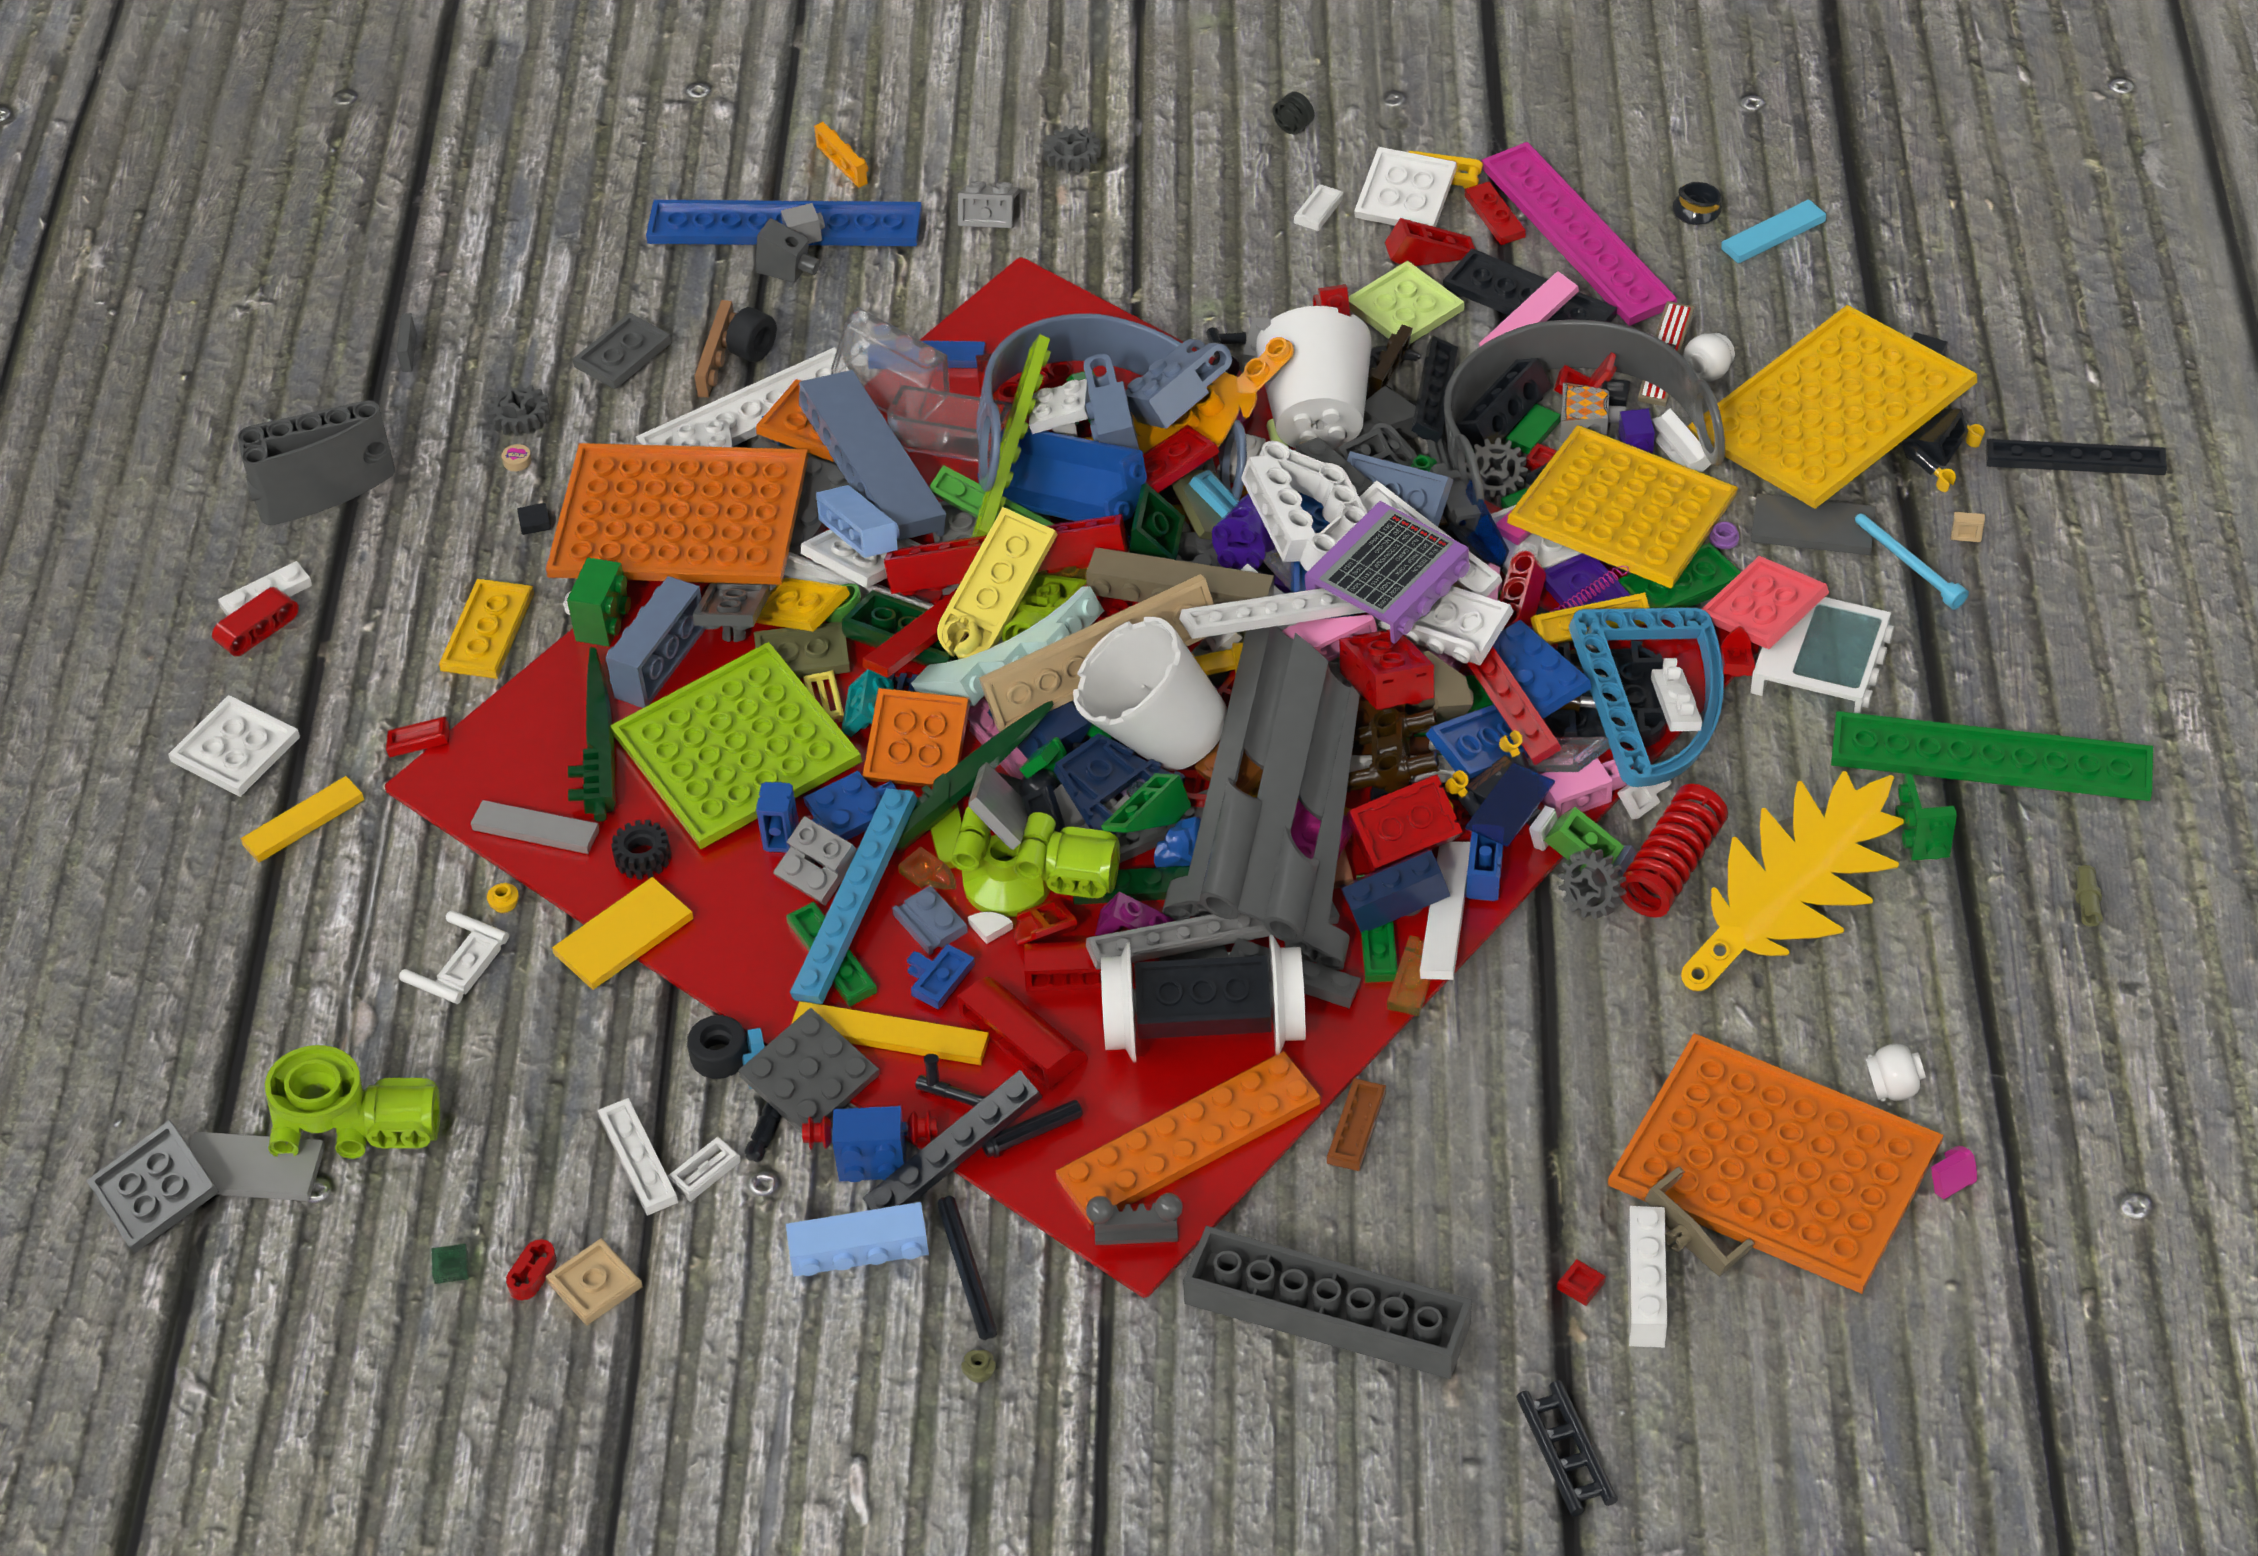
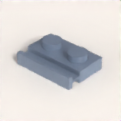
M931 885L904 900L905 904L899 907L897 905L892 907L894 917L929 955L938 946L942 948L968 933L967 924Z

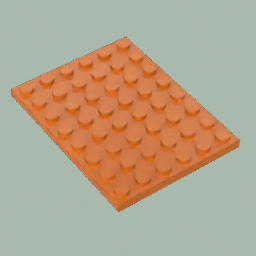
M579 443L546 566L547 577L578 578L587 557L621 563L623 574L627 577V580L665 581L670 576L685 582L782 585L809 458L807 449Z
M1694 1033L1610 1174L1608 1186L1645 1201L1649 1190L1680 1166L1685 1173L1665 1194L1691 1216L1697 1224L1741 1243L1751 1238L1755 1242L1753 1248L1862 1294L1938 1152L1944 1135Z

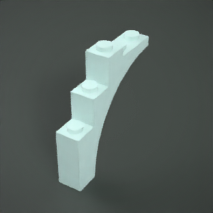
M1090 586L1081 587L1064 604L1029 629L1003 643L967 658L946 663L930 664L911 684L916 692L966 697L971 701L970 706H975L985 695L979 677L1090 626L1104 610Z

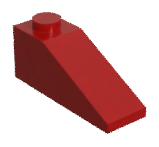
M1403 218L1399 219L1385 241L1392 261L1402 264L1408 260L1414 266L1460 261L1472 248L1475 249L1470 236Z

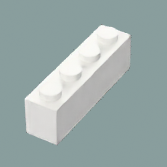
M1630 1206L1629 1346L1665 1348L1667 1330L1665 1207Z

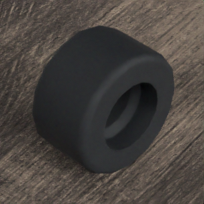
M746 307L741 309L734 316L727 330L726 345L728 350L732 354L750 362L762 360L769 353L775 342L777 334L776 321L772 316L755 308Z
M724 1015L706 1017L697 1022L687 1035L690 1061L695 1071L702 1076L711 1079L727 1078L736 1074L744 1066L742 1056L748 1054L746 1034L742 1025L734 1018ZM716 1044L727 1045L726 1047L719 1050L709 1049L711 1046H714Z

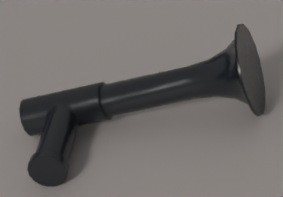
M1215 327L1209 328L1206 332L1209 343L1246 344V332L1219 334L1218 329ZM1218 351L1214 353L1216 359L1211 365L1219 363L1220 353ZM1231 356L1232 363L1226 372L1237 376L1240 369L1239 362Z
M936 1054L924 1056L926 1076H918L915 1085L917 1089L974 1107L986 1098V1096L939 1081L938 1056Z

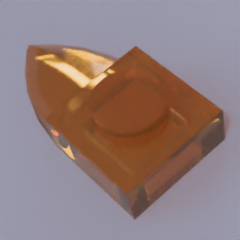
M921 846L898 865L899 873L921 889L926 885L945 890L956 889V881L950 868Z

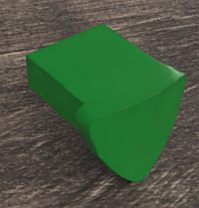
M1055 737L1033 752L1019 770L1027 779L1042 768L1054 772L1055 763L1067 755L1060 739Z

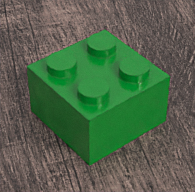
M587 557L567 598L576 641L610 647L614 636L619 634L621 621L631 608V597L628 596L626 589L627 577L623 574L621 563Z

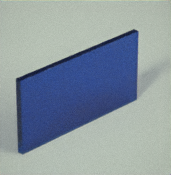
M1469 480L1465 490L1471 505H1477L1481 512L1474 532L1500 565H1504L1509 549L1483 499H1478L1477 501L1472 480Z
M1512 763L1467 823L1466 829L1508 847L1555 784V780Z

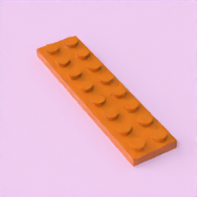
M1283 1051L1279 1055L1273 1056L1056 1170V1178L1092 1226L1094 1222L1086 1214V1206L1092 1198L1096 1196L1106 1197L1120 1211L1125 1208L1126 1204L1131 1205L1316 1107L1320 1104V1095Z

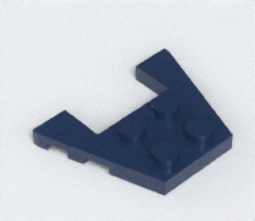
M1099 733L1057 761L1053 770L1088 827L1102 831L1101 825L1113 815L1103 804L1140 778L1146 782L1155 773H1172L1162 769L1161 763L1153 759L1145 761L1133 755L1134 750ZM1175 771L1174 774L1180 775L1182 783L1184 784L1186 776H1184L1182 773L1178 771Z

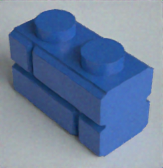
M765 782L761 784L760 798H758L756 806L763 850L766 852L787 853L790 848L787 840L799 825L793 785L782 782Z
M1472 826L1466 897L1469 899L1498 900L1504 847V829L1501 827Z

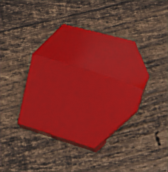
M1057 898L1018 912V922L1013 938L1017 945L1049 940L1074 931L1077 926V920Z

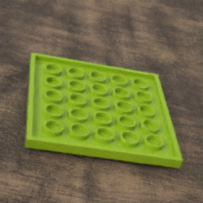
M769 642L610 725L614 737L700 849L758 819L756 806L758 798H760L759 792L762 783H790L793 785L794 797L796 798L862 762L859 751Z

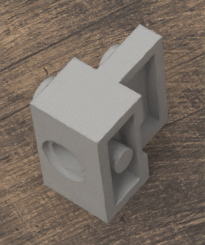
M804 816L787 840L790 848L773 873L779 879L819 903L826 905L843 881L857 849L853 844ZM817 862L818 864L822 865L823 868L821 869L820 867L816 866L814 863Z

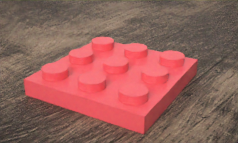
M1758 556L1708 602L1702 610L1710 615L1714 626L1728 632L1741 626L1748 633L1751 642L1770 649L1828 595L1829 590L1826 583Z

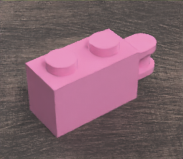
M1595 755L1540 774L1538 796L1544 806L1555 809L1558 819L1573 807L1584 812L1611 802L1612 791L1622 788L1627 784L1621 779L1615 760L1601 764Z

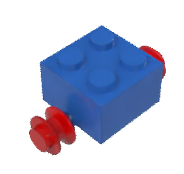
M901 1106L833 1109V1128L831 1121L826 1115L823 1116L821 1122L814 1123L812 1117L809 1116L808 1123H802L803 1143H809L810 1150L813 1149L815 1143H822L825 1149H828L830 1144L833 1143L839 1181L885 1180L906 1163L907 1145L905 1136H909L914 1145L917 1144L919 1138H926L930 1143L932 1137H938L937 1117H931L930 1110L922 1118H918L916 1112L913 1111L908 1118L907 1125V1122H903Z

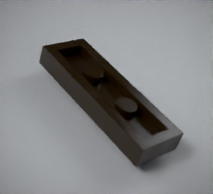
M1402 324L1397 334H1391L1386 347L1387 351H1381L1376 363L1377 368H1371L1368 374L1367 384L1370 386L1367 397L1370 398L1382 387L1387 386L1408 350L1413 328Z

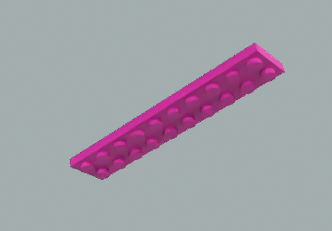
M1528 142L1481 160L1483 163L1482 170L1608 304L1617 307V314L1628 326L1662 313L1667 301L1677 303V298Z

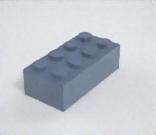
M668 576L661 586L655 589L648 603L641 607L632 624L624 629L622 637L615 646L608 650L606 663L608 665L614 698L641 708L648 706L706 630L703 626H694L693 613L702 599L699 586Z

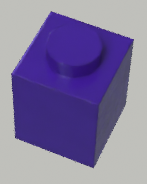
M1649 408L1620 411L1618 429L1620 441L1652 454L1655 432Z

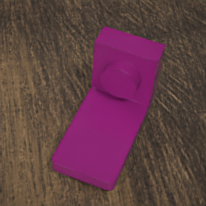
M1118 892L1101 909L1095 935L1119 932L1123 926L1129 929H1137L1174 922V919Z

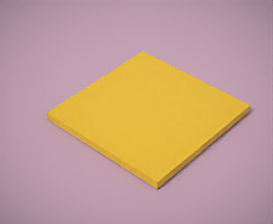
M1577 425L1510 512L1507 523L1613 566H1627L1629 568L1628 572L1672 589L1713 530V527L1735 498L1738 487ZM1620 567L1621 569L1627 571L1626 567Z

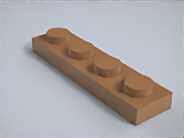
M721 300L694 375L698 397L709 398L712 387L717 385L719 367H723L725 361L727 330L730 322L737 314L733 310L732 301Z

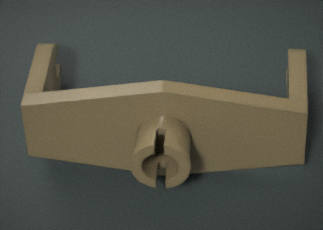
M1679 1166L1649 1190L1645 1201L1650 1207H1665V1225L1670 1229L1665 1234L1667 1244L1671 1245L1676 1241V1244L1672 1246V1249L1676 1252L1681 1251L1685 1246L1720 1277L1753 1248L1755 1242L1749 1238L1725 1257L1697 1222L1665 1194L1685 1173Z

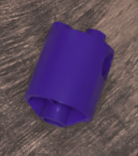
M1249 493L1212 529V544L1218 555L1217 560L1225 568L1242 569L1246 564H1249L1256 570L1276 550Z

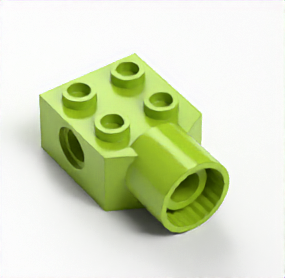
M1036 573L1010 622L1003 629V642L1029 629L1050 615L1081 587H1084L1087 584V580Z

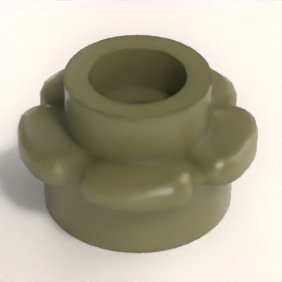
M984 1349L969 1351L964 1356V1362L961 1363L962 1372L969 1380L977 1383L987 1381L996 1368L993 1355Z

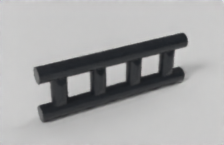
M1562 1381L1552 1382L1549 1385L1552 1395L1533 1400L1529 1391L1518 1393L1516 1396L1517 1401L1571 1516L1581 1515L1584 1512L1581 1502L1597 1496H1601L1606 1506L1616 1503L1618 1498ZM1559 1408L1566 1424L1546 1429L1540 1413ZM1573 1437L1580 1453L1560 1459L1553 1443ZM1587 1466L1594 1482L1574 1488L1567 1472Z

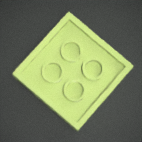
M1408 260L1348 297L1350 311L1388 339L1392 333L1397 334L1402 324L1413 328L1409 345L1464 311L1463 300Z

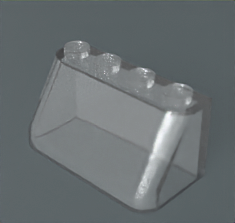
M857 307L847 316L831 366V374L853 370L878 409L906 424L922 422L950 395L947 355L860 307Z
M901 385L887 410L888 424L902 447L909 452H921L938 457L945 456L964 461L978 462L979 445L976 418L980 397ZM994 400L999 408L1001 430H1003L1006 426L1012 403ZM991 427L988 440V464L991 453Z

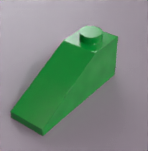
M1155 773L1101 825L1103 831L1129 833L1177 823L1181 816L1191 807L1180 775Z

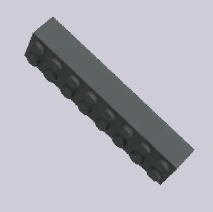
M1209 1226L1205 1227L1183 1280L1184 1304L1448 1379L1452 1377L1471 1324L1472 1299Z

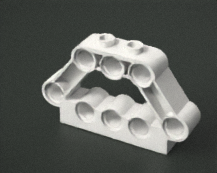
M1278 441L1264 443L1259 456H1249L1241 479L1283 562L1300 561L1303 568L1309 571L1367 514V509L1362 504L1356 488L1351 483L1347 473L1336 464L1321 462L1291 450L1285 444ZM1298 492L1322 503L1324 507L1322 515L1330 524L1320 533H1315L1312 529L1313 518L1302 509V496Z

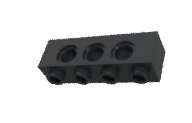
M1516 359L1455 423L1460 434L1465 435L1469 440L1473 451L1475 444L1484 447L1485 439H1488L1491 444H1495L1497 438L1502 440L1505 436L1509 435L1513 430L1512 428L1528 414V411L1536 403L1543 399V395L1551 388L1539 359Z

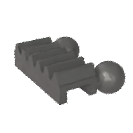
M1165 1193L1157 1199L1156 1203H1153L1151 1210H1146L1144 1204H1139L1137 1211H1133L1130 1204H1126L1123 1212H1119L1117 1206L1112 1205L1108 1198L1096 1196L1088 1202L1086 1214L1094 1222L1096 1245L1177 1242V1218L1182 1213L1183 1204L1177 1195Z

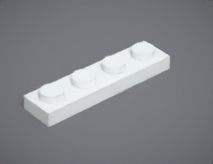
M629 1098L599 1109V1118L646 1215L648 1216L677 1204V1195Z

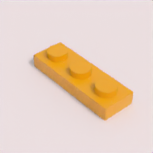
M824 122L815 125L817 147L858 188L868 184V165L864 158L859 157L853 152L851 146L848 143L845 144L839 138L837 132L834 129L831 130Z

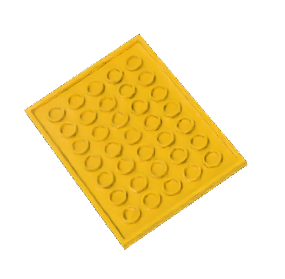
M1846 305L1717 403L1724 428L1725 457L1816 509L1977 383V373ZM1708 410L1703 414L1710 442L1715 447L1713 423ZM1692 422L1687 428L1699 440L1696 427Z

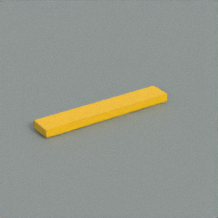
M799 1001L792 1020L793 1023L809 1008H812L851 1044L922 1056L936 1054L940 1059L976 1065L982 1064L989 1042L988 1032Z

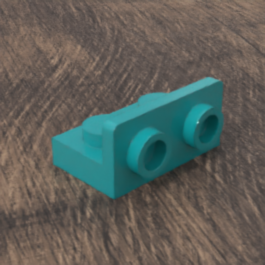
M869 669L858 677L848 689L841 731L852 737L860 729H865L869 723L872 724L878 688L893 690L894 682Z

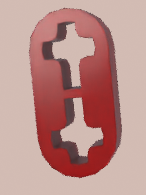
M539 1239L530 1242L525 1247L506 1277V1284L511 1297L523 1301L537 1294L546 1281V1275L552 1272L557 1263V1256L551 1242ZM543 1253H546V1258L541 1257ZM535 1256H538L539 1258H538V1260L535 1262V1258H534V1257H535ZM526 1278H528V1284L523 1283L526 1280ZM520 1282L522 1284L518 1287L516 1283Z

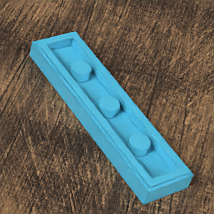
M1808 199L1722 241L1721 249L1739 264L1825 222L1826 213Z

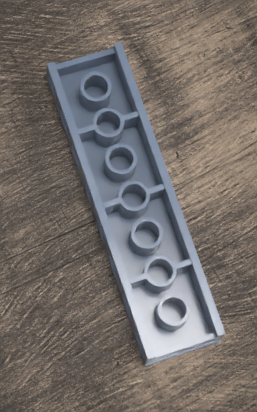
M849 370L800 381L799 406L818 433L823 444L829 450L830 455L849 485L897 523L900 533L897 541L936 532L938 536L944 535L946 518L944 509L854 371Z

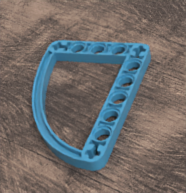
M1700 608L1582 609L1575 612L1569 624V631L1584 674L1590 679L1592 686L1590 691L1621 779L1631 787H1645L1667 782L1682 774L1694 764L1704 751L1716 728L1721 713L1724 686L1722 657L1710 615ZM1633 620L1644 622L1647 628L1637 626ZM1661 620H1669L1675 627H1668ZM1605 621H1613L1618 624L1619 628H1612ZM1697 638L1705 675V704L1701 731L1697 732L1690 744L1679 754L1666 761L1651 765L1607 640ZM1586 645L1597 647L1600 653L1589 651ZM1594 669L1604 670L1608 677L1599 676L1595 673ZM1603 693L1612 694L1617 701L1607 700ZM1611 718H1620L1626 726L1616 725ZM1620 742L1629 743L1633 746L1634 750L1628 751L1624 749Z

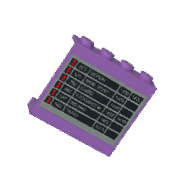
M1379 501L1305 574L1306 591L1323 588L1389 624L1391 642L1395 644L1403 635H1407L1411 631L1414 623L1421 616L1429 613L1432 605L1440 597L1447 595L1451 586L1459 578H1463L1470 568L1469 547Z

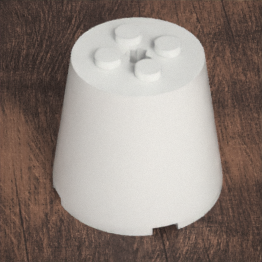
M1328 306L1296 308L1274 317L1271 320V325L1265 331L1261 330L1258 334L1256 341L1257 357L1265 351L1267 343L1276 337L1289 340L1294 346V353L1290 360L1265 383L1277 435L1284 443L1293 448H1296L1299 442H1306L1317 437L1322 439L1332 449L1355 439L1361 432L1364 421L1371 354V334L1367 325L1354 314L1349 317L1338 313V308Z
M1144 617L1143 622L1133 625L1128 621L1104 636L1083 661L1077 673L1081 677L1078 689L1073 690L1074 703L1079 713L1089 722L1147 760L1153 759L1161 763L1162 769L1176 771L1187 768L1204 758L1220 740L1227 714V706L1177 631L1167 621L1157 617Z

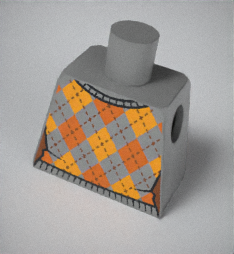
M1563 383L1560 442H1565L1577 425L1607 436L1608 423H1619L1620 411H1626V406H1609V391L1606 389Z

